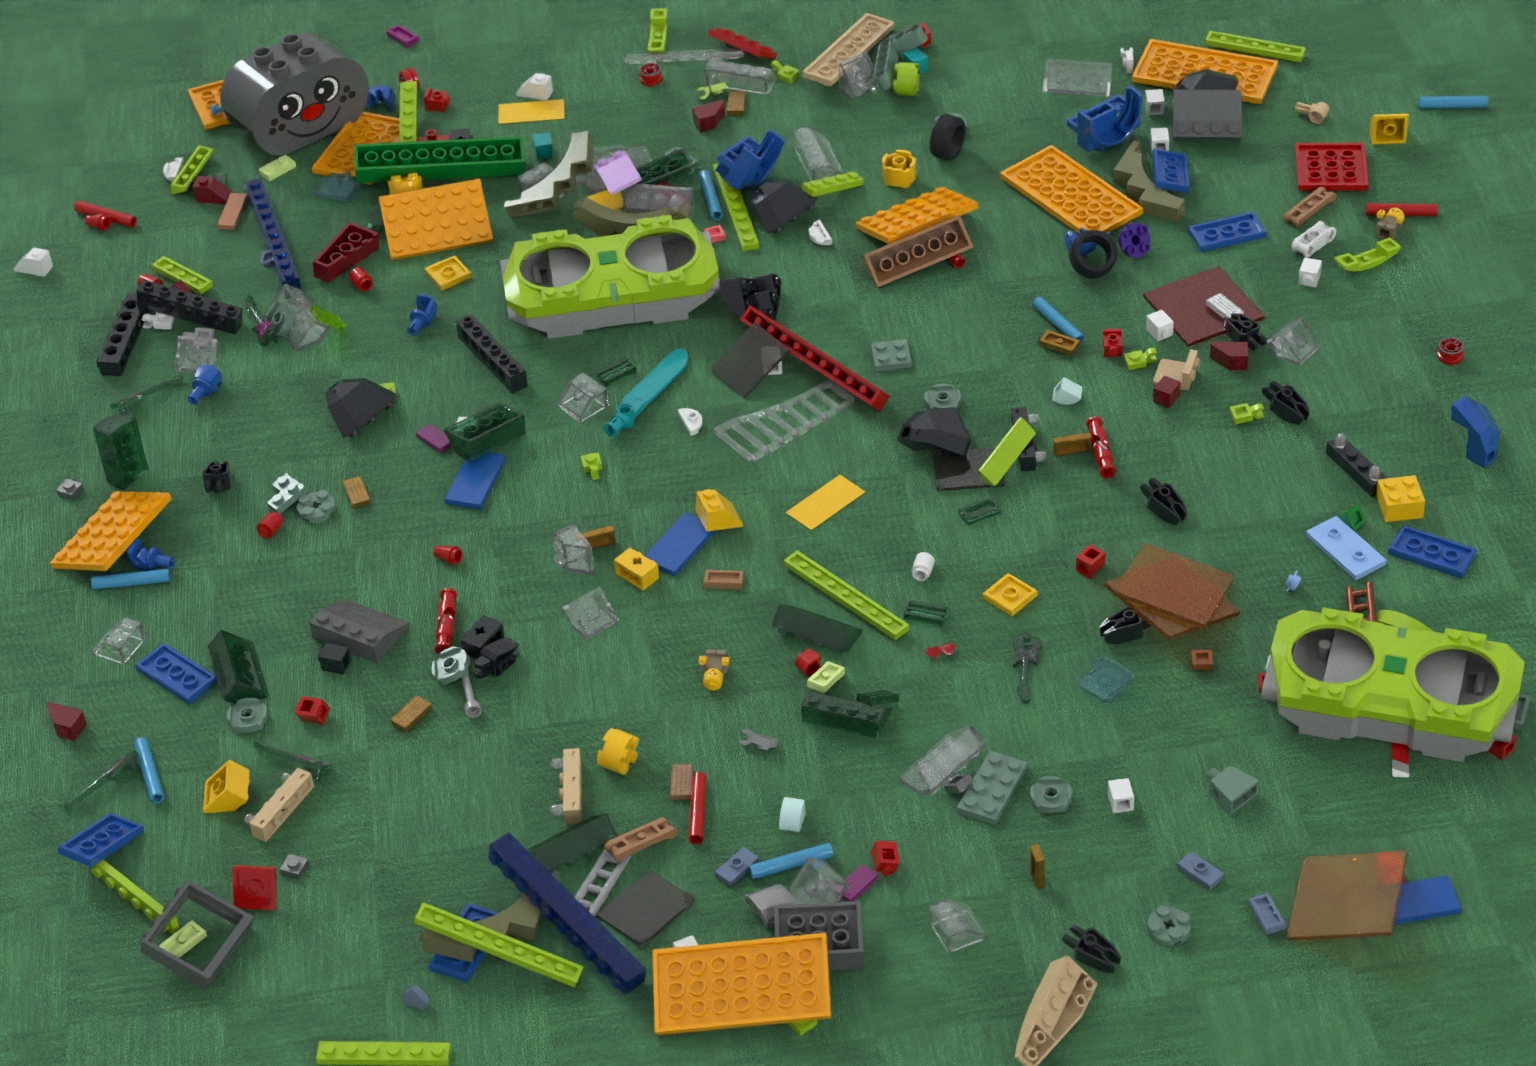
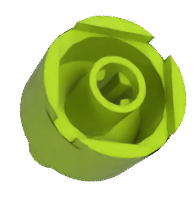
M899 62V64H895L897 80H894L893 83L894 93L899 96L917 97L920 74L918 73V69H920L919 63Z

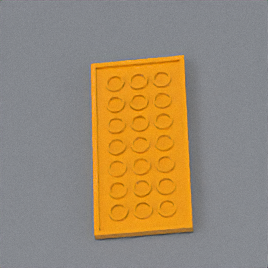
M1150 39L1132 75V82L1174 90V86L1186 74L1208 69L1237 76L1239 82L1235 90H1242V101L1261 104L1277 70L1278 61Z
M1053 145L1000 172L1002 180L1078 234H1080V228H1084L1087 231L1100 230L1103 233L1111 232L1143 214V207Z
M826 933L653 950L656 1035L832 1019Z

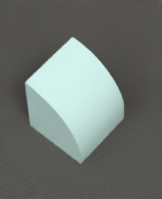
M1063 377L1054 388L1052 401L1063 405L1074 404L1081 399L1082 386Z
M784 797L780 812L779 829L800 832L806 814L805 800Z

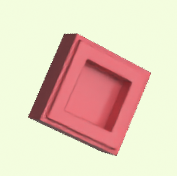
M720 225L704 229V232L709 231L711 243L726 240V234Z

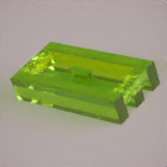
M315 305L309 310L316 320L341 331L346 327V324L343 323L338 315Z

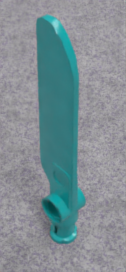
M680 348L673 350L622 399L623 404L617 406V413L610 422L603 426L604 432L609 437L614 438L618 435L619 430L632 427L635 424L634 419L686 368L688 364L687 351Z

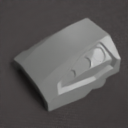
M781 884L744 895L745 902L751 906L752 912L762 919L764 927L768 929L775 928L774 906L799 904Z

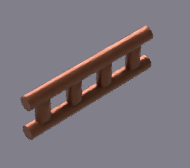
M1366 582L1365 589L1354 591L1352 586L1346 587L1348 612L1359 613L1368 610V617H1364L1363 620L1377 622L1373 583ZM1366 596V603L1355 605V599Z

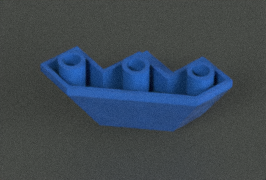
M1463 396L1452 404L1451 420L1469 429L1466 458L1485 468L1496 459L1500 430L1486 406Z

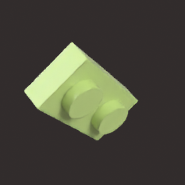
M284 155L260 168L259 174L270 182L294 169L296 163L290 157Z
M827 661L807 680V687L825 693L845 674V667Z
M191 920L160 944L159 947L180 958L206 938L207 934L203 928Z

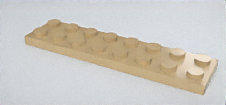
M866 13L804 69L802 77L831 87L894 29L895 22Z

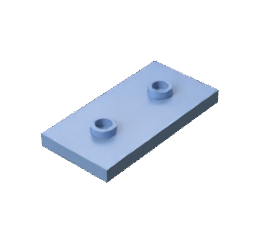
M1338 516L1306 531V537L1355 581L1386 565V559Z

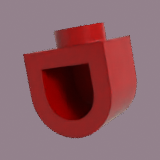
M809 648L797 656L795 666L807 677H811L821 668V657L818 652Z

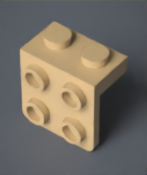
M1190 349L1186 362L1161 359L1153 383L1157 385L1163 376H1167L1181 382L1180 390L1189 391L1192 381L1195 380L1196 369H1199L1200 358H1197L1198 350Z

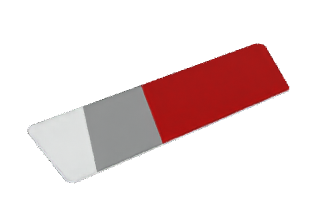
M1392 742L1393 777H1409L1408 745Z

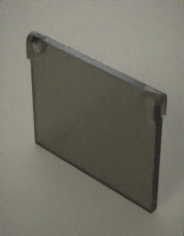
M754 322L710 369L741 396L746 398L790 350L765 331L758 323Z
M995 448L969 449L966 457L952 458L944 452H932L937 492L1005 486L1004 476L996 486L984 483L978 471Z
M649 869L598 912L596 916L642 948L693 904L695 898Z

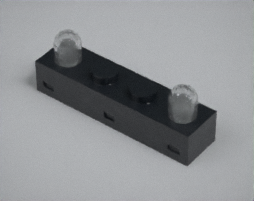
M1026 407L1011 408L1012 427L1020 417L1029 425H1035L1040 422V416L1036 413L1027 414ZM1031 439L1018 456L1021 472L1035 471L1036 463L1045 462L1048 458L1045 451H1035L1037 450L1036 439Z
M1338 433L1335 439L1327 442L1326 454L1371 497L1375 496L1378 479H1387L1381 473L1380 467L1374 466L1347 440L1346 435L1343 433Z

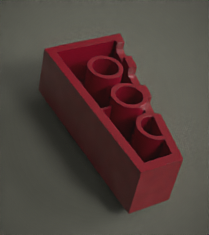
M348 222L314 259L313 277L329 283L378 250L379 233Z

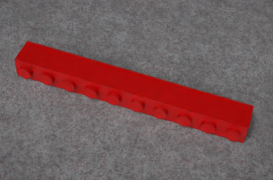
M749 305L740 320L878 411L882 410L890 398L888 394L751 305Z

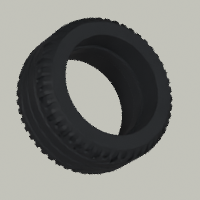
M943 114L937 119L932 129L929 143L933 156L948 161L958 156L966 135V125L962 118Z
M1088 230L1081 233L1074 240L1069 250V260L1074 270L1081 276L1091 279L1106 275L1115 265L1118 255L1117 246L1113 239L1100 230ZM1086 242L1097 243L1106 253V263L1102 266L1087 264L1081 257L1080 246Z

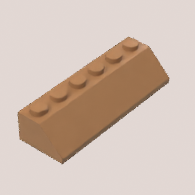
M958 215L861 256V259L876 287H880L971 249L973 245L961 216Z

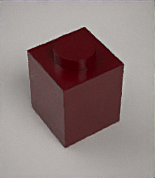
M1163 376L1154 387L1153 402L1170 408L1180 396L1181 382Z

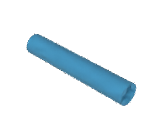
M1488 96L1419 97L1418 107L1419 109L1487 108Z
M702 170L699 173V179L710 216L713 220H720L723 214L711 174L708 170Z
M1037 297L1033 301V307L1065 336L1080 340V344L1083 343L1085 336L1042 297Z
M169 569L92 576L91 584L92 589L96 590L170 582Z
M141 737L134 741L135 750L150 801L158 804L165 799L148 740Z
M830 843L749 865L751 878L754 880L834 856Z

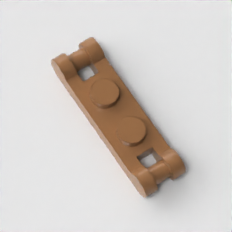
M1319 187L1287 211L1283 219L1288 223L1292 222L1294 226L1300 228L1304 221L1329 202L1333 203L1336 199V194L1327 192L1325 188Z
M661 817L609 840L605 844L604 849L608 853H612L613 858L617 862H621L626 856L664 839H673L678 831L673 826H669V822L664 817Z

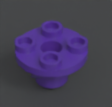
M1129 223L1122 229L1118 241L1122 252L1126 256L1139 258L1150 251L1151 239L1146 225Z

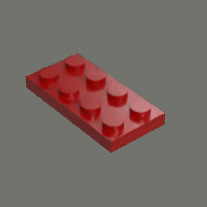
M718 27L716 30L709 29V36L758 57L776 59L777 53L772 51V48L769 46L759 45L760 42L755 40H747L746 36L736 35L734 31L729 29L724 30Z

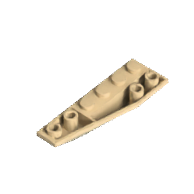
M1069 956L1050 963L1028 1008L1015 1053V1058L1024 1066L1039 1065L1082 1017L1096 989L1097 983Z

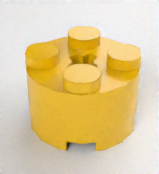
M895 150V153L890 155L886 153L883 156L882 178L884 184L903 189L910 187V184L916 179V158L911 156V152Z
M416 172L407 174V177H401V175L391 176L390 181H388L390 195L423 189L422 177L418 176Z
M610 728L603 738V741H606L603 750L598 751L597 764L613 772L626 775L630 762L635 763L637 760L638 752L635 750L640 738L619 729Z

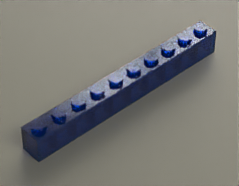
M253 179L245 182L248 200L269 251L285 298L303 294L299 275L262 179Z
M510 832L489 844L488 858L490 862L496 865L503 875L510 879L516 888L529 898L532 905L537 906L542 911L546 919L551 920L556 925L560 933H564L570 939L574 947H578L583 952L588 961H592L597 966L602 975H606L611 980L616 989H620L626 995L645 982L646 968Z

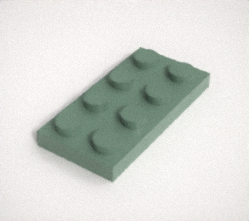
M989 751L959 802L957 813L996 825L1025 774L1028 762Z

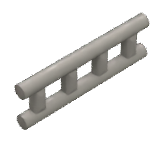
M604 849L570 903L572 911H576L578 907H583L589 910L587 913L589 918H595L632 855H628L623 861L617 862L613 858V854L608 853ZM606 861L617 864L613 872L602 869ZM597 876L607 879L604 887L593 884ZM587 892L598 895L594 903L583 900Z

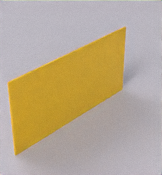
M564 99L499 104V124L565 119Z
M838 475L786 513L808 529L813 530L863 495L865 491L843 476Z

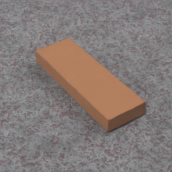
M230 193L217 224L218 229H236L248 200L247 194Z

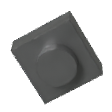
M66 479L56 490L57 495L74 500L83 490V485L80 482Z
M956 774L943 787L947 793L959 794L967 789V786L973 779L970 774Z
M289 854L280 868L281 875L300 880L309 865L308 859Z

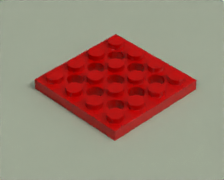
M1295 143L1298 191H1315L1319 187H1323L1327 191H1368L1369 184L1364 143Z

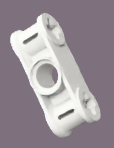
M1319 221L1294 239L1291 250L1294 252L1298 251L1304 257L1309 258L1313 253L1334 239L1336 228H1330L1324 225V222Z

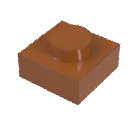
M1191 650L1192 670H1213L1212 650Z

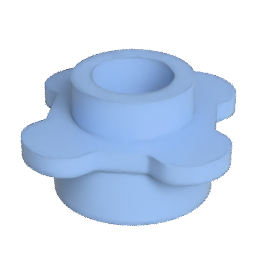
M1295 571L1294 575L1290 574L1285 583L1288 586L1286 592L1289 589L1295 592L1301 580V577L1296 575L1298 571Z

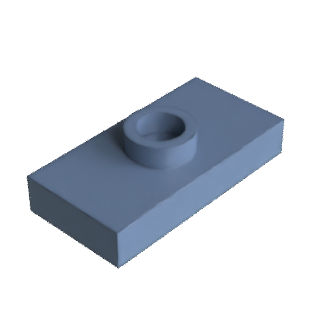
M743 847L715 871V877L731 887L749 871V865L759 863V857Z
M1192 851L1177 863L1179 870L1208 890H1211L1224 879L1223 872Z
M1269 893L1248 898V904L1265 935L1286 929V923Z

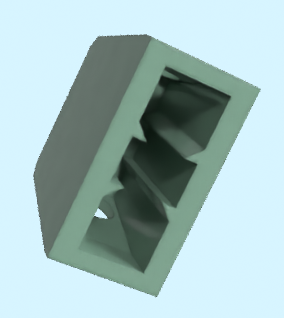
M1229 766L1222 772L1212 768L1207 773V778L1211 780L1210 795L1229 815L1258 795L1259 780L1233 766Z

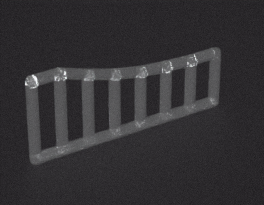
M739 48L629 54L625 56L624 63L743 58L745 51Z
M828 379L783 403L730 419L715 427L714 433L752 463L856 403V399L834 381ZM829 387L846 401L838 405L822 391ZM815 395L832 409L824 413L807 399ZM801 403L817 417L809 421L792 406ZM785 410L799 421L802 426L794 429L776 413ZM768 416L788 434L783 437L778 436L762 423L759 418ZM751 422L774 442L766 446L740 424ZM732 427L759 450L751 454L724 431Z

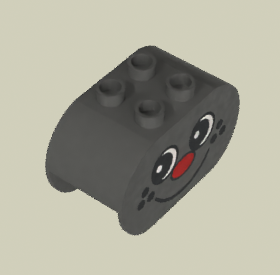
M293 33L282 37L281 42L276 45L256 48L251 56L242 59L234 65L222 84L220 103L227 120L241 130L252 131L255 141L264 151L272 155H286L342 129L350 121L353 123L357 120L367 103L369 85L363 68L325 38L314 33Z

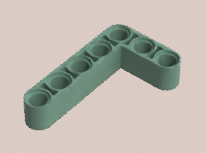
M915 24L880 42L873 77L882 91L893 86L896 76L895 64H898L899 55L927 41L928 37L920 24Z

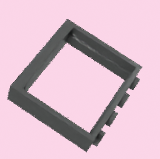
M187 880L183 887L177 888L174 899L172 901L169 900L165 904L162 915L155 917L150 931L143 933V937L139 941L141 943L140 953L207 990L251 929L254 916ZM187 899L194 901L236 925V928L204 972L154 944Z

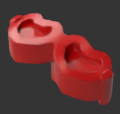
M948 643L947 645H941V647H928L925 650V654L932 658H936L941 652L950 655L954 652L956 645Z

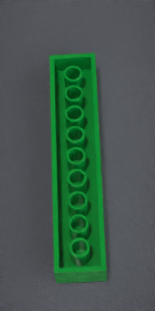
M523 136L354 144L356 183L388 182L391 176L401 175V177H407V174L414 172L418 173L422 180L525 175Z

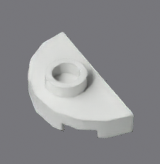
M183 157L175 158V161L165 164L163 172L167 180L173 182L184 164Z
M820 220L814 222L813 226L809 229L810 239L819 245H832V239Z
M689 408L677 409L678 415L691 436L697 434L698 430L703 426L701 414Z

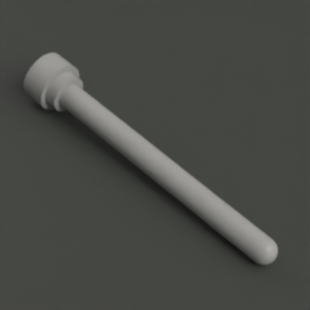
M467 674L464 678H461L467 699L464 708L468 717L475 718L481 714L482 710L480 703L474 698L469 674Z

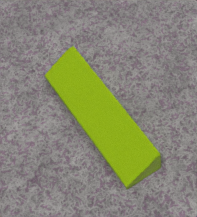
M198 145L170 185L171 194L187 191L214 152V149Z
M1020 417L978 470L985 484L996 486L1035 436L1036 432L1023 418Z

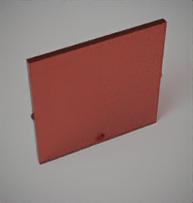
M1219 266L1143 293L1145 300L1156 312L1163 310L1173 320V331L1187 347L1226 333L1224 318L1206 305L1207 299L1219 293L1244 311L1243 315L1255 322L1265 319V315Z

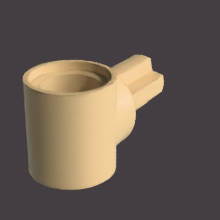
M1297 102L1295 106L1297 112L1307 114L1309 119L1315 124L1322 123L1330 111L1329 106L1324 102L1313 103L1312 105Z

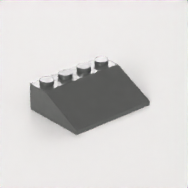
M1173 90V141H1241L1242 90Z
M347 599L321 609L309 622L313 639L325 644L330 643L348 647L351 654L374 663H378L410 626V623Z
M860 901L774 906L775 938L826 933L829 970L864 968Z

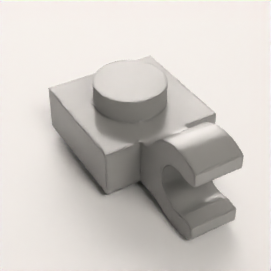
M195 328V333L183 332L182 339L194 341L195 346L213 347L215 330Z
M749 729L742 730L743 733L748 735L746 741L739 740V743L742 745L755 743L757 748L769 750V748L777 746L778 739L754 733Z

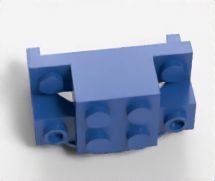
M1130 85L1126 87V98L1118 94L1086 111L1081 109L1077 115L1067 119L1066 125L1077 133V145L1087 152L1095 148L1102 151L1125 140L1135 128L1140 126L1142 93Z
M771 129L767 132L761 144L750 136H746L719 155L717 160L720 162L715 171L731 187L738 190L758 186L774 167L786 140Z

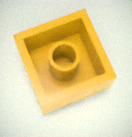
M1416 475L1378 479L1376 498L1385 522L1424 518L1425 499Z

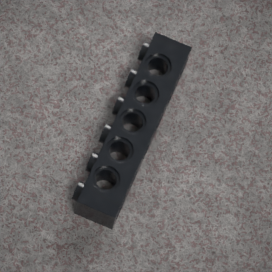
M143 280L137 289V306L235 335L243 324V308L148 280Z
M127 293L125 300L122 301L120 311L117 312V318L115 323L112 324V330L107 335L106 344L102 347L100 357L97 358V367L100 369L101 375L122 376L145 322L142 321V316L149 313V309L137 306V293Z
M472 315L456 321L458 338L512 394L528 387L526 370Z

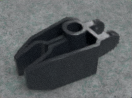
M1232 313L1231 319L1224 317V329L1233 342H1247L1248 347L1253 351L1258 349V344L1262 346L1267 344V338L1259 332V323L1238 313Z
M1272 381L1269 383V387L1262 388V394L1270 401L1269 408L1271 411L1289 423L1300 425L1303 419H1308L1310 410L1307 403L1291 385L1283 387L1276 381Z
M218 461L210 462L202 473L206 493H211V491L221 493L231 489L229 462L224 461L219 465Z
M1151 478L1148 482L1150 486L1145 483L1140 486L1141 492L1148 499L1147 508L1157 516L1173 525H1177L1180 519L1185 520L1187 515L1185 504L1171 484L1164 483L1162 485L1157 479Z
M1126 607L1106 618L1099 627L1100 636H1104L1105 643L1111 644L1142 638L1143 630L1154 626L1157 620L1153 615L1151 616V611L1148 608L1135 611L1132 607Z
M499 639L484 646L480 651L479 658L474 662V666L477 668L474 676L478 679H483L490 674L495 677L500 676L515 663L519 655V651L516 650L519 644L512 639Z
M1072 924L1069 928L1070 932L1080 938L1079 941L1067 934H1064L1061 938L1066 945L1075 950L1074 955L1077 961L1099 971L1113 973L1115 965L1112 962L1119 965L1121 963L1122 957L1116 947L1095 928H1088L1085 931L1076 924Z

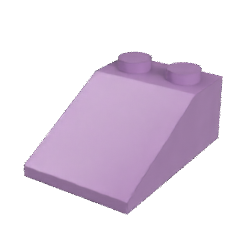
M617 151L612 154V157L601 159L594 165L602 184L610 195L642 180L625 151Z

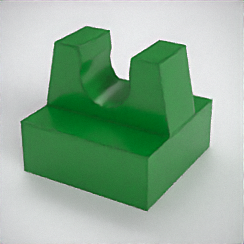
M1360 505L1352 506L1342 514L1343 516L1339 517L1353 531L1367 522Z

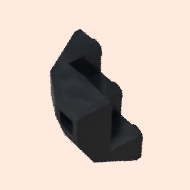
M1204 69L1186 74L1174 86V90H1235L1238 87L1239 81L1237 76Z
M767 180L751 191L754 205L768 234L771 232L775 234L783 229L782 226L787 222L796 220L799 217L798 214L805 209L808 210L814 207L818 199L817 196H810L800 186L789 180Z
M771 273L755 278L737 277L719 282L722 298L735 315L742 317L749 305H751L776 322L781 296L780 287L782 286L778 274Z
M365 378L342 379L325 392L328 408L343 438L348 435L350 437L356 435L359 432V428L365 423L372 422L384 408L387 409L395 404L394 400L397 397L395 392Z
M945 408L915 412L903 423L897 441L913 451L938 448L952 458L966 457L971 439L956 408Z

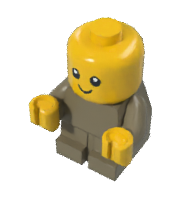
M1391 208L1386 216H1384L1385 211L1381 212L1379 210L1377 213L1378 223L1376 225L1375 238L1380 240L1392 238L1394 240L1397 231L1402 228L1405 219L1404 213L1399 208Z
M706 649V656H699L698 662L704 673L703 686L708 690L716 691L722 687L723 677L730 667V657H727L726 650L715 651V649Z

